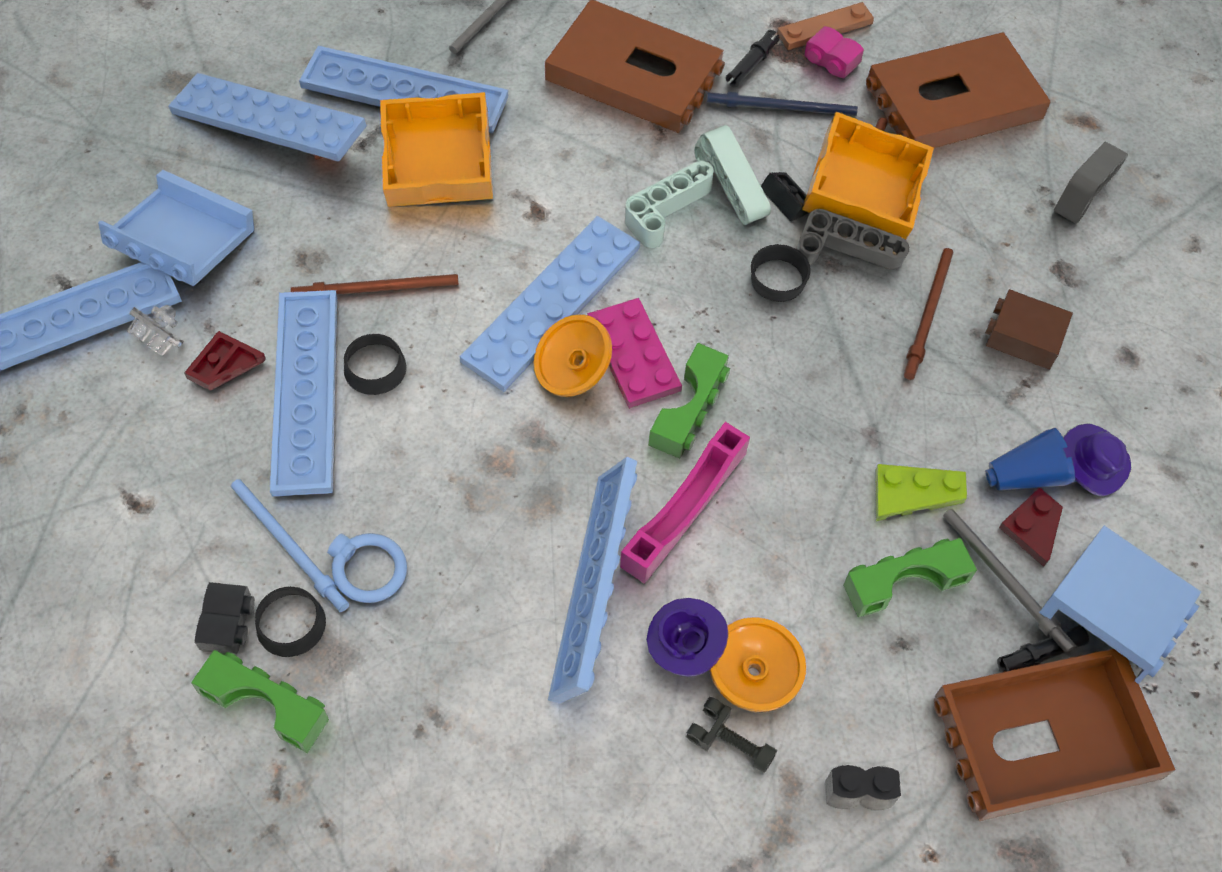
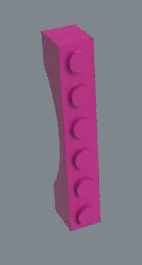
M727 422L721 426L709 441L699 460L673 497L653 519L636 532L621 551L620 568L644 584L648 581L744 458L750 440L748 435Z

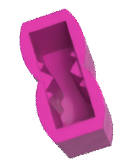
M824 26L806 43L805 56L811 63L825 67L832 75L845 78L861 63L864 48L856 41L844 38L835 29Z

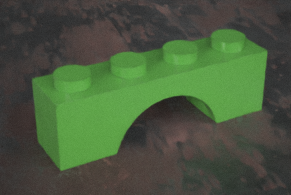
M697 343L686 363L684 380L692 387L695 396L684 406L661 409L650 430L648 446L679 459L685 449L690 451L696 435L693 434L696 427L702 428L707 418L708 412L705 410L708 404L714 405L719 394L717 389L719 383L724 384L729 376L731 369L727 367L729 355Z
M961 538L952 541L943 539L936 542L932 547L923 550L921 547L911 549L904 556L894 558V556L885 557L875 565L868 567L864 564L858 565L849 571L843 586L857 617H862L886 609L892 598L893 584L903 578H923L932 582L941 591L969 583L977 568Z
M214 650L191 682L198 694L224 708L238 700L250 697L261 698L270 702L275 707L276 719L274 730L279 738L308 753L329 721L324 710L325 705L312 696H308L305 699L297 695V690L284 681L277 684L269 680L270 675L256 666L252 670L242 665L243 661L230 652H226L223 655Z

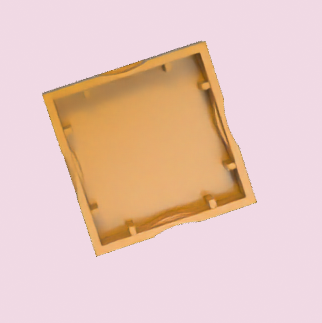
M485 92L447 95L439 98L415 97L380 100L381 132L384 140L382 156L383 192L388 207L493 199L489 121Z
M835 112L826 131L802 210L811 213L816 209H824L900 236L906 240L914 227L921 200V186L927 176L934 147L901 135L884 132L871 124Z

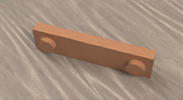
M860 2L779 27L777 35H779L787 50L806 45L824 26L833 28L842 34L873 24L874 17L865 4Z

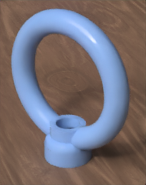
M341 533L328 548L327 553L334 558L332 562L334 582L345 596L354 601L362 603L383 601L396 593L405 580L407 573L406 557L399 545L386 536L367 533L349 539ZM363 546H377L383 548L392 556L395 565L394 574L385 586L376 590H362L356 588L347 580L344 571L345 562L351 559L356 549Z

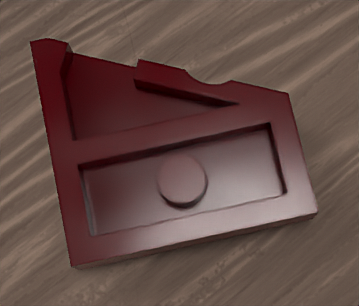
M218 331L184 374L188 380L211 391L260 365L266 360L263 352Z
M1038 488L1001 523L999 528L1044 567L1051 557L1063 507L1043 489Z

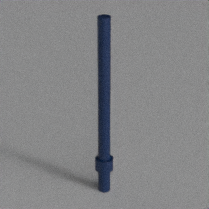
M728 92L727 94L707 93V103L726 104V107L733 108L739 105L835 114V112L847 116H857L858 106L743 96L738 95V92Z

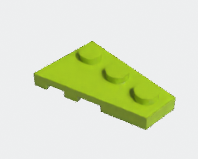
M877 464L875 469L876 522L886 520L889 516L899 514L901 516L910 515L913 511L923 509L934 510L963 504L967 499L966 472L886 464Z

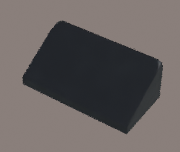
M772 172L768 174L761 187L789 221H794L810 213L802 210L807 196L806 193L786 172Z

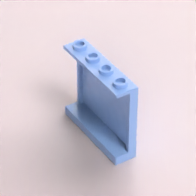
M162 170L156 175L158 189L112 226L104 221L98 222L102 244L122 252L132 259L139 260L155 270H160L173 276L179 281L195 286L254 231L253 211Z
M1103 526L1039 613L1051 619L1059 609L1139 666L1142 670L1135 679V682L1139 684L1147 674L1153 678L1163 666L1164 661L1160 657H1167L1176 645L1172 638L1177 639L1186 629L1188 624L1184 622V619L1188 621L1199 608V605L1195 602L1201 591L1106 526Z

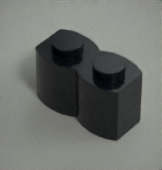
M208 583L203 600L202 613L199 617L194 642L199 650H216L218 652L237 654L240 645H245L248 627L244 626L247 615H252L255 603L254 596H251L247 586Z
M842 765L833 768L825 780L826 804L838 809H850L860 805L870 810H885L892 807L901 796L899 771L889 767L878 766L865 771L857 766Z

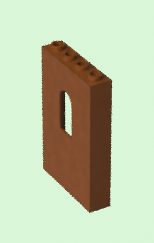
M589 0L546 59L545 80L680 133L684 125L688 126L691 122L695 108H700L705 92L711 91L716 75H721L725 62L722 61L724 50L601 2ZM637 48L672 62L676 66V71L674 74L664 77L628 64L626 61L634 49Z
M1004 32L871 65L868 77L866 78L868 91L872 92L879 109L884 112L889 126L894 129L896 134L934 148L1042 120L1051 103ZM959 75L969 91L938 100H927L920 95L919 87L926 83Z
M1109 649L941 686L934 698L935 711L939 717L943 718L946 727V742L950 748L954 749L957 758V773L961 780H965L968 789L967 800L972 812H976L979 821L1162 780L1176 770L1139 684L1135 682L1136 676L1129 660L1115 649ZM1048 721L1059 751L1008 761L1001 758L995 752L993 738L996 733L1002 730Z

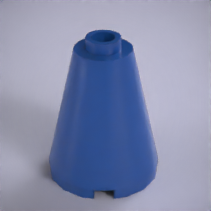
M1056 428L1043 431L989 462V469L985 470V475L990 487L995 486L998 491L1067 486L1075 481V471L1072 458H1067L1063 449L1067 447L1063 436Z

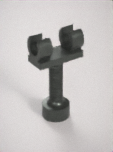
M709 697L703 706V712L717 721L710 732H707L700 725L692 723L686 732V738L692 743L701 746L705 751H708L715 738L720 737L724 741L726 740L727 743L732 744V746L735 745V748L740 749L743 753L749 754L750 757L752 756L754 760L753 766L765 773L778 750L767 743L761 747L756 744L754 745L751 741L748 742V739L745 740L743 736L728 729L724 724L729 718L732 708L727 705L725 706L713 697Z

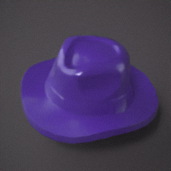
M1089 423L1077 425L1068 430L1063 438L1067 447L1063 449L1066 457L1072 458L1075 480L1083 488L1094 495L1107 496L1123 486L1131 472V459L1122 440L1109 431Z
M693 598L675 599L663 605L654 615L646 638L648 651L657 664L671 673L685 677L704 674L718 662L725 651L728 642L727 622L719 610L703 600Z

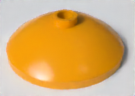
M571 315L554 323L540 339L534 355V371L539 383L552 394L561 397L576 396L591 389L603 377L611 360L612 341L609 332L598 320L587 315Z
M750 617L737 620L728 625L727 646L718 662L710 669V674L718 691L732 704L748 711L769 712L785 706L797 695L805 679L806 660L800 643L788 629L769 619ZM749 668H756L759 675L754 676L750 674Z

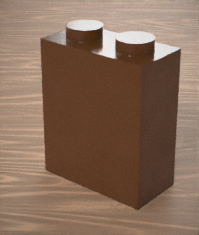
M1009 289L1005 298L999 297L993 313L997 314V318L990 319L985 334L990 335L986 346L1050 370L1059 355L1073 312Z

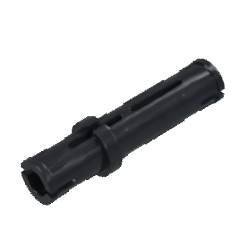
M768 30L759 41L751 45L750 51L726 75L727 82L734 78L729 84L730 86L738 87L761 60L768 57L769 51L780 40L779 35H776L773 40L771 39L777 33L776 31Z
M1081 625L1064 632L1074 642L1075 648L1089 643V635ZM1049 637L1035 644L1027 643L1022 645L1020 650L999 657L997 664L1002 673L1039 665L1041 662L1065 652L1052 637Z

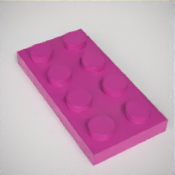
M639 298L587 313V316L598 320L609 332L612 341V356L609 367L628 408L681 392L682 384Z

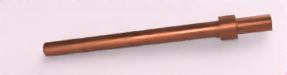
M950 248L943 249L914 344L909 347L906 356L908 363L904 377L909 380L915 378L918 366L923 362L926 353L924 349L954 253Z
M458 274L336 284L313 282L311 286L291 287V292L336 290L338 295L459 285Z

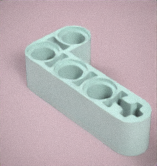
M723 125L701 134L694 147L697 162H708L713 166L714 172L740 221L747 225L770 215V203L731 129L727 125Z
M705 161L695 162L627 199L625 205V224L641 244L648 248L659 247L664 240V218L710 193L714 174L713 166Z

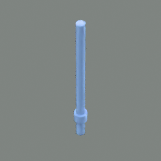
M240 479L235 480L231 484V488L315 583L314 588L322 597H327L339 612L345 611L349 607V603L336 589V583L331 577L324 575L248 487Z

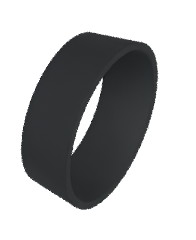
M774 244L760 249L751 261V282L754 289L762 297L775 302L790 301L799 296L811 273L807 258L799 250L787 245ZM767 261H785L798 269L802 276V284L792 290H774L763 285L757 279L755 271L761 264Z
M363 335L355 339L345 351V379L354 390L360 393L379 395L389 392L397 387L405 376L407 367L399 345L386 335ZM369 345H385L394 349L399 354L398 363L394 370L379 379L358 377L349 369L348 361L356 351Z
M293 586L282 587L270 592L258 605L255 613L256 634L259 642L268 652L281 657L298 656L311 650L320 641L326 627L325 613L320 603L308 591ZM289 595H299L312 600L316 608V619L311 630L301 639L289 643H279L270 640L262 633L259 627L261 616L265 609L275 600Z

